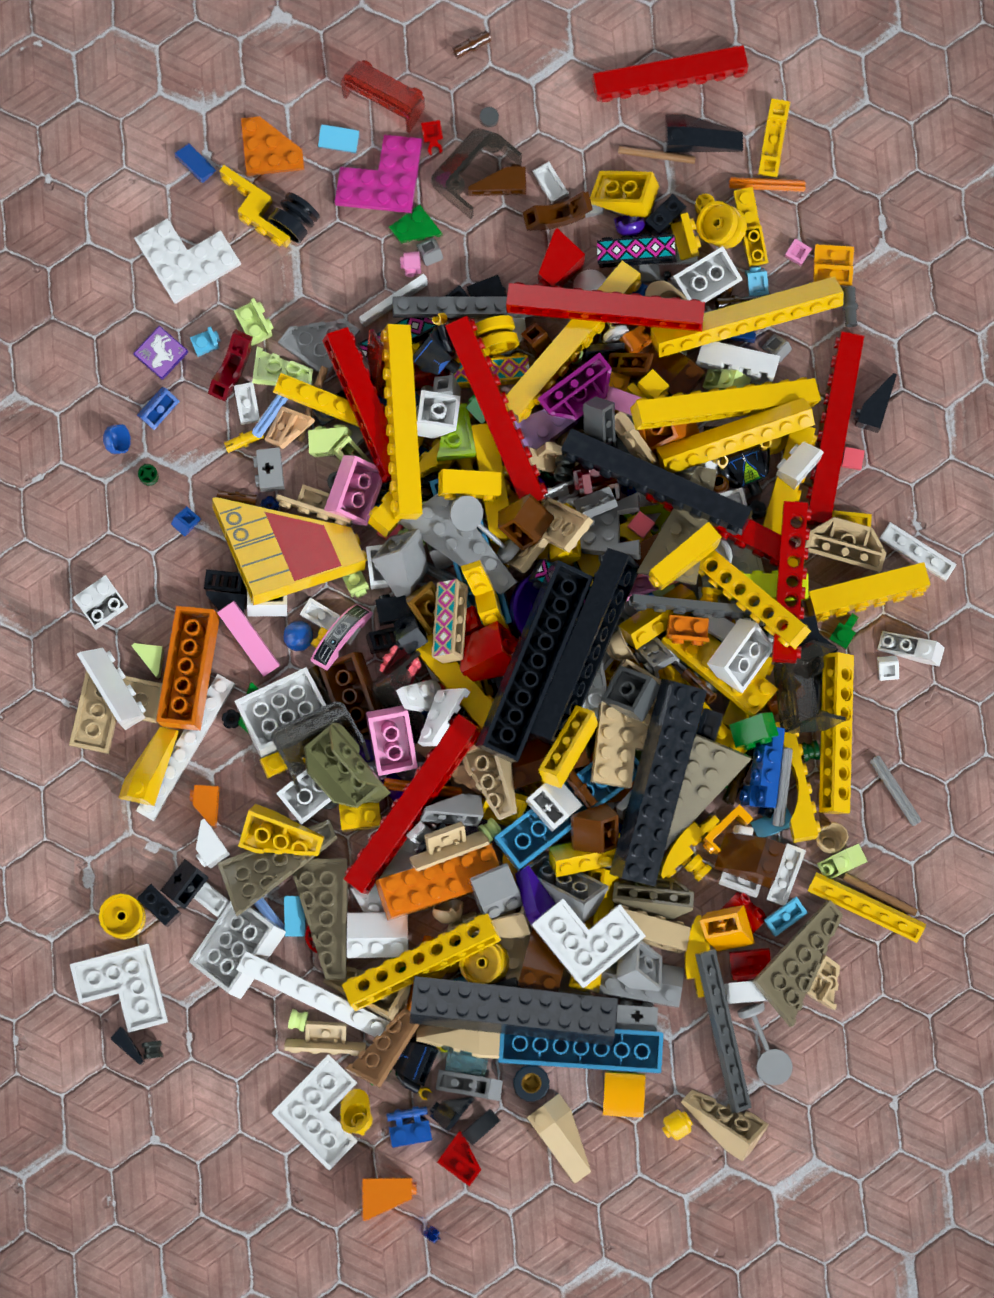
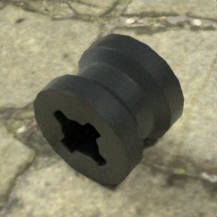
M162 1041L142 1043V1048L145 1051L143 1059L163 1057V1052L160 1049Z

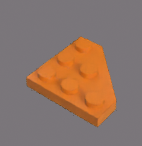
M260 116L241 118L247 176L304 170L303 151L299 146Z

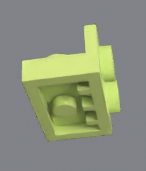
M255 298L251 299V303L234 310L244 332L253 337L251 346L272 337L271 330L274 329L269 318L265 320L262 314L265 310L261 302L257 303Z

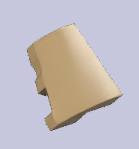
M823 955L818 973L810 991L806 994L824 1006L835 1010L837 1004H834L835 991H838L839 984L837 978L840 973V965L826 955Z

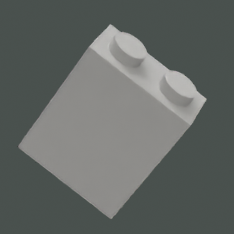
M419 528L389 537L371 559L396 597L408 596L413 593L415 587L424 580V576L429 571Z

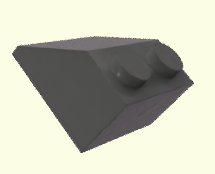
M620 666L601 700L622 714L643 722L657 697L660 685L653 677Z

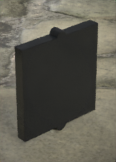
M498 275L466 286L470 297H507L505 293L506 288L502 286Z

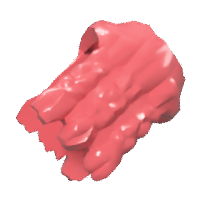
M394 645L390 648V653L385 654L383 657L384 662L380 664L379 671L382 672L385 679L391 685L403 687L413 684L416 674L421 670L422 663L414 651L408 655L404 649L401 650L399 646ZM398 659H405L409 663L410 667L406 674L400 675L394 671V663Z

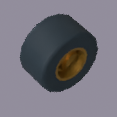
M527 1065L516 1073L513 1087L515 1093L521 1099L534 1102L542 1099L547 1094L550 1080L542 1068L536 1065Z

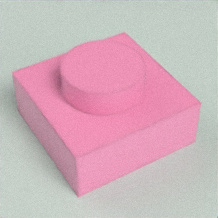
M795 239L784 257L802 266L812 248Z

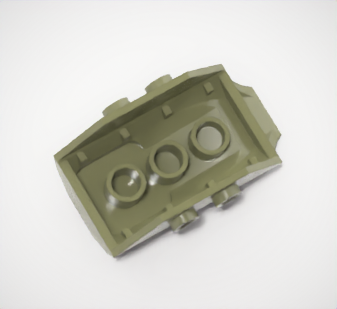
M338 723L329 725L304 747L307 773L333 803L358 808L363 803L380 802L391 792L360 756L358 743Z

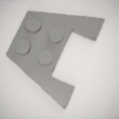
M638 493L617 501L618 507L591 517L593 523L580 538L582 553L603 555L606 553L607 548L629 554L633 559H641L639 540L620 543V515L640 511Z

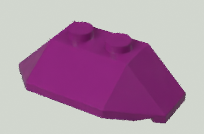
M598 353L537 400L549 415L576 421L584 415V403L594 397L607 398L612 368L601 353Z

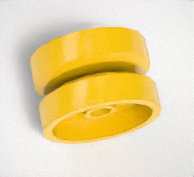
M713 201L704 206L700 211L696 227L701 239L717 247L723 246L725 249L735 247L741 242L746 233L747 222L743 212L738 208L721 201Z
M494 316L476 323L478 327L476 334L478 338L482 337L486 348L483 350L486 356L500 355L512 351L520 345L517 333L512 332L515 329L512 316Z
M112 895L104 901L100 908V925L106 933L114 938L123 940L134 938L145 926V908L140 901L130 895ZM122 912L125 913V919L120 920L119 916H122Z
M495 943L460 960L459 967L461 974L469 982L494 984L505 977L509 969L510 960L505 948L501 944Z

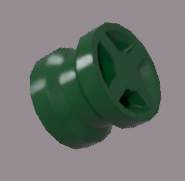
M144 464L138 470V477L143 485L153 486L158 482L159 474L153 465Z
M813 740L808 744L805 742L800 743L803 748L802 759L804 762H808L810 759H820L817 740Z

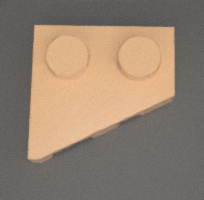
M282 406L264 441L284 449L311 426L315 420L310 416Z

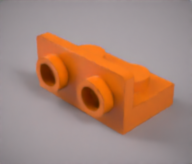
M668 615L666 639H672V643L684 644V641H692L691 645L703 646L710 639L707 638L709 618Z

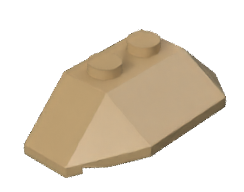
M833 517L811 530L809 540H807L805 548H809L808 552L881 572L886 556V551L872 527Z

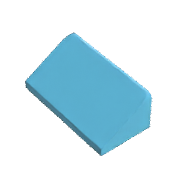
M322 124L318 147L356 153L360 136L359 131Z
M786 808L783 827L772 824L773 815L771 818L763 817L750 824L754 828L756 837L767 838L789 829V822L792 816L788 808Z
M284 896L285 937H305L306 919L299 896Z
M795 897L764 919L772 935L777 936L808 914L799 899Z

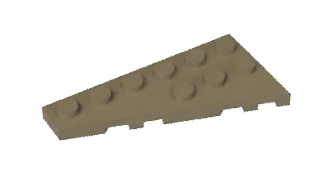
M697 466L689 481L713 491L717 470ZM673 508L639 567L637 574L649 576V572L653 567L702 528L708 520L702 517L697 519L684 509L680 511ZM700 561L675 581L696 585Z
M695 735L665 850L752 759L751 756L701 735Z
M330 819L308 827L324 836L320 852L337 840ZM247 851L217 863L236 916L238 917L315 856L266 852L261 854Z
M347 858L311 859L293 873L294 882L326 980H347L348 882L344 880L345 872L348 869Z
M831 900L826 901L752 981L789 1027H794L797 1013L802 1009L805 995L810 991L821 966V959L826 954L829 941L834 936L843 916Z

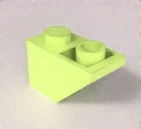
M708 369L703 388L709 390L714 388L725 390L731 386L742 388L750 384L751 378L738 370Z
M341 424L334 425L333 428L326 429L324 426L315 427V430H308L309 454L314 457L334 456L336 446L347 435L350 437L352 431Z
M857 844L817 863L822 875L833 879L868 861L860 845Z

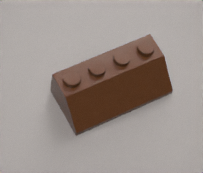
M352 652L336 659L328 670L319 666L339 724L353 738L369 735L366 712L381 710L382 706L363 653Z
M538 738L526 742L519 761L511 762L514 790L542 780L539 768L549 753L551 745L543 743ZM586 747L573 769L590 764Z

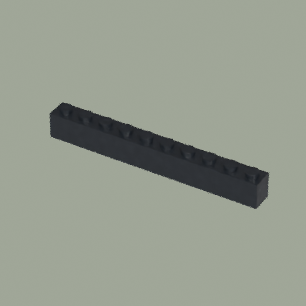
M572 428L561 448L562 456L567 461L572 463L576 461L583 468L590 471L594 469L605 478L609 479L612 477L623 486L627 487L630 485L641 494L645 495L648 493L659 502L664 503L666 501L677 510L682 511L684 509L697 519L702 517L715 527L722 526L726 528V531L733 535H743L752 516V508Z

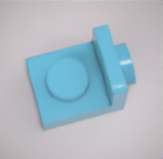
M761 266L749 267L750 270H745L749 296L769 294L767 271L761 268Z
M211 326L207 328L208 331L190 337L197 357L219 349L218 342L221 340L217 330L212 331Z

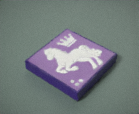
M159 325L133 355L163 381L189 351Z

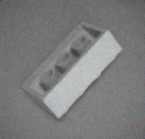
M546 853L529 864L554 902L558 903L561 899H564L583 923L595 915L608 891V885L583 872L556 877L549 864V855Z
M618 960L602 972L598 994L674 1008L679 1007L685 968L662 964L661 990L659 991L633 989L617 979Z

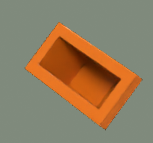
M194 785V790H190V801L193 802V806L211 827L217 828L220 788L218 786Z

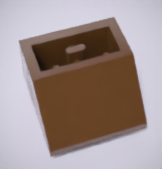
M531 494L498 511V529L521 550H525L539 542L554 520V516Z
M603 803L571 815L572 849L599 854L616 849L619 840L618 814L607 803Z

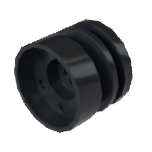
M288 192L284 196L285 200L283 199L280 202L284 210L275 208L268 217V221L290 236L291 241L300 244L308 234L304 226L312 228L314 222L319 220L320 215L305 199L292 192Z

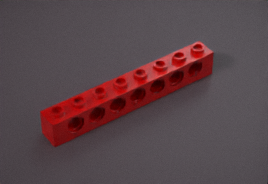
M784 501L776 601L800 620L804 618V607H801V599H805L806 587H802V580H806L807 568L803 566L804 560H808L809 548H805V540H809L810 528H806L807 521L811 520V509H808V503ZM797 519L802 525L795 528L791 525V521ZM797 539L800 542V546L792 547L789 541ZM794 558L799 562V565L791 567L788 564V560ZM794 578L797 581V585L791 587L786 583V580ZM793 598L796 604L794 606H787L785 599ZM784 624L781 630H785L788 626ZM775 633L773 635L772 662L796 664L797 658H801V646H798L796 649L791 646L785 647L778 641L780 637Z

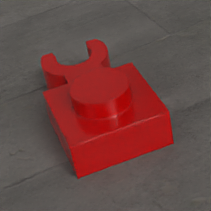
M440 120L421 123L424 143L430 142L428 147L429 155L432 156V149L434 147H437L439 153L442 154V146L438 143V141L443 140Z

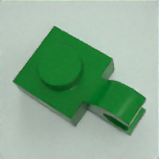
M852 613L845 625L839 622L829 640L846 650L856 634L852 627L859 617Z

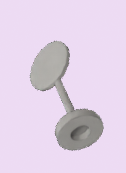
M462 496L453 502L450 508V519L455 528L461 531H471L478 527L500 546L496 555L502 563L508 562L516 555L519 547L512 540L508 539L503 543L481 524L483 509L478 499L472 496Z
M764 1002L753 1003L740 1009L737 1013L741 1019L752 1017L765 1052L757 1060V1074L767 1084H782L788 1080L792 1073V1061L788 1054L782 1050L769 1048L756 1016L765 1010Z

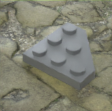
M346 319L311 323L305 326H291L278 341V344L318 373L321 366L329 368L327 376L333 365L322 341L325 335L348 327L349 331L356 338L360 333V329Z

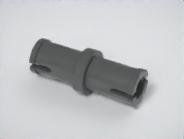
M848 286L843 288L845 326L856 327L858 325L856 288Z

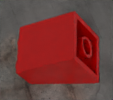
M558 228L554 230L538 273V284L545 287H563L584 266L585 254Z
M498 621L466 636L463 660L460 661L461 673L473 682L504 676L518 639Z

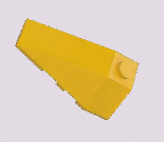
M159 727L124 779L119 799L155 806L179 731Z
M255 804L248 811L238 847L261 854L266 852L318 856L324 836L274 810Z

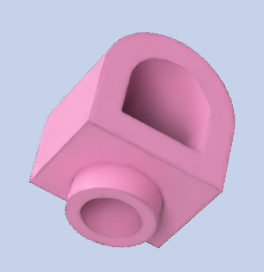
M404 253V257H400L401 269L405 268V276L414 277L417 274H421L420 253Z

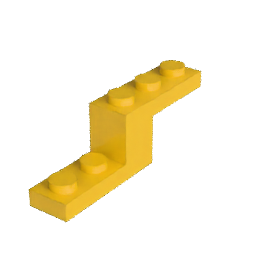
M223 165L219 170L222 177L221 180L229 186L232 184L237 187V191L243 196L248 195L237 210L239 219L246 225L251 224L256 227L255 230L262 236L267 235L272 238L271 241L279 247L282 245L287 248L291 243L290 236L262 218L273 203L271 196Z
M478 560L461 566L462 573L474 594L478 614L484 626L486 627L498 621L511 633L502 615L498 595L481 561Z

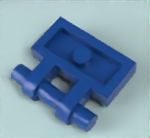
M413 1106L412 1109L403 1111L397 1109L394 1112L387 1113V1120H396L397 1124L395 1127H389L392 1148L433 1141L429 1120L421 1122L420 1118L421 1115L428 1114L427 1106ZM414 1117L415 1123L403 1125L402 1119Z

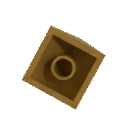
M432 581L406 596L407 604L428 636L433 633L435 622L434 611L436 608L435 594L437 588Z

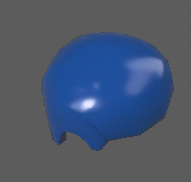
M111 425L106 428L103 434L105 449L111 454L126 453L129 450L131 437L125 425Z
M293 621L284 630V643L291 650L304 651L311 645L313 629L304 621Z

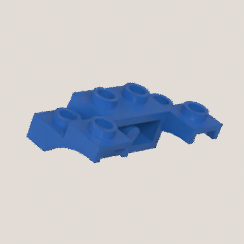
M777 727L779 736L772 738V742L760 744L759 742L755 744L750 786H744L740 791L741 806L776 808L785 728Z

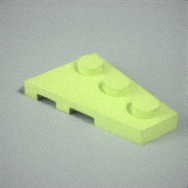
M257 346L252 383L275 386L279 374L283 373L307 384H312L313 369L294 361L289 362L281 359L279 355L264 352L263 348Z

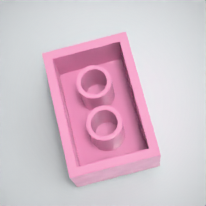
M343 455L324 511L351 519L354 525L367 526L370 519L369 513L375 506L383 483L376 466L357 456Z
M402 705L366 712L375 770L378 776L417 769L408 710L404 709Z

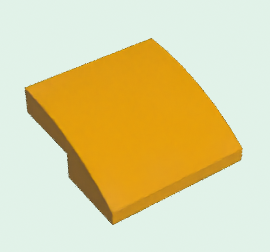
M815 244L813 282L835 276L839 285L852 286L854 247Z
M605 1071L603 1115L643 1118L646 1074Z

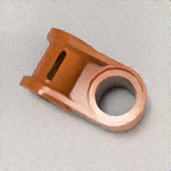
M639 326L624 334L619 341L625 344L627 353H639L643 348L652 343L651 335L645 334V331L651 332L653 327Z

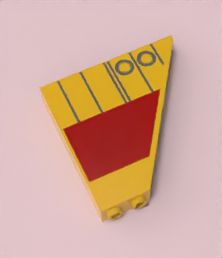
M212 498L213 511L253 605L365 570V563L368 561L365 550H361L359 536L357 533L354 534L351 527L222 498Z

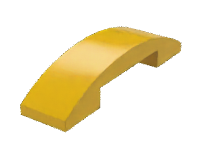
M771 98L759 165V175L778 177L790 101Z

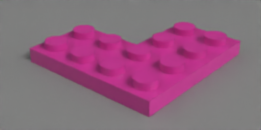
M384 135L378 170L340 167L335 205L412 213L422 139Z

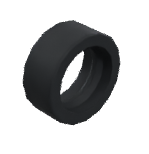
M489 1109L470 1125L462 1135L473 1146L497 1125L500 1119Z

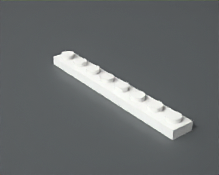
M217 674L207 692L201 731L184 729L173 748L155 806L140 803L136 810L138 813L155 821L234 688L235 683Z
M246 950L236 970L373 1037L380 1036L390 1023L385 1018L364 1008L355 1011L350 1006L348 1000Z

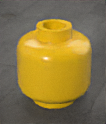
M675 1110L664 1117L663 1123L665 1126L662 1127V1130L668 1138L672 1136L673 1139L680 1140L691 1132L693 1122L685 1111Z

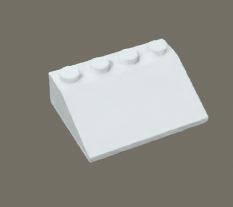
M104 648L82 651L77 654L116 720L125 730L146 718L143 714L146 712L144 706L140 701H135L133 696L136 693L130 684L126 686L123 681L126 677L120 667L118 669L115 668L113 662L116 660L110 651L106 652Z
M307 667L234 701L261 759L323 731L333 723L332 715Z
M230 901L189 963L227 993L241 999L254 978L236 970L245 950L267 961L286 931L251 906L237 917Z

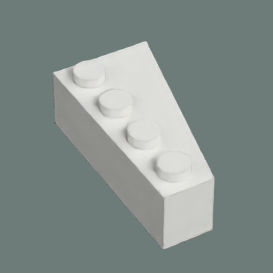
M716 341L701 346L696 364L705 369L738 370L750 377V382L761 385L765 382H773L780 356Z

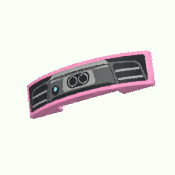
M358 604L346 610L325 634L316 648L311 662L328 670L339 657V650L358 627L362 628L373 615V612Z

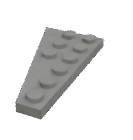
M437 493L422 505L423 514L417 520L403 519L399 522L409 531L419 528L422 540L459 566L480 560L495 591L502 595L517 584L516 580L477 528L471 531H461L452 524L450 508L455 500H445L444 497H438Z

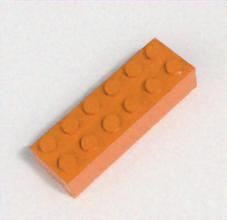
M176 606L156 722L162 727L201 731L220 616L214 609Z
M491 843L424 870L416 871L415 868L378 879L375 884L387 920L389 921L473 894L470 878L498 867L499 863Z

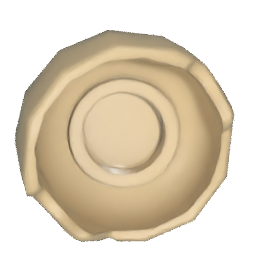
M831 822L829 825L821 827V832L818 833L816 842L823 852L835 854L843 850L849 836L843 825Z
M454 899L442 903L439 907L435 905L432 910L434 918L444 924L459 921L463 914V901Z

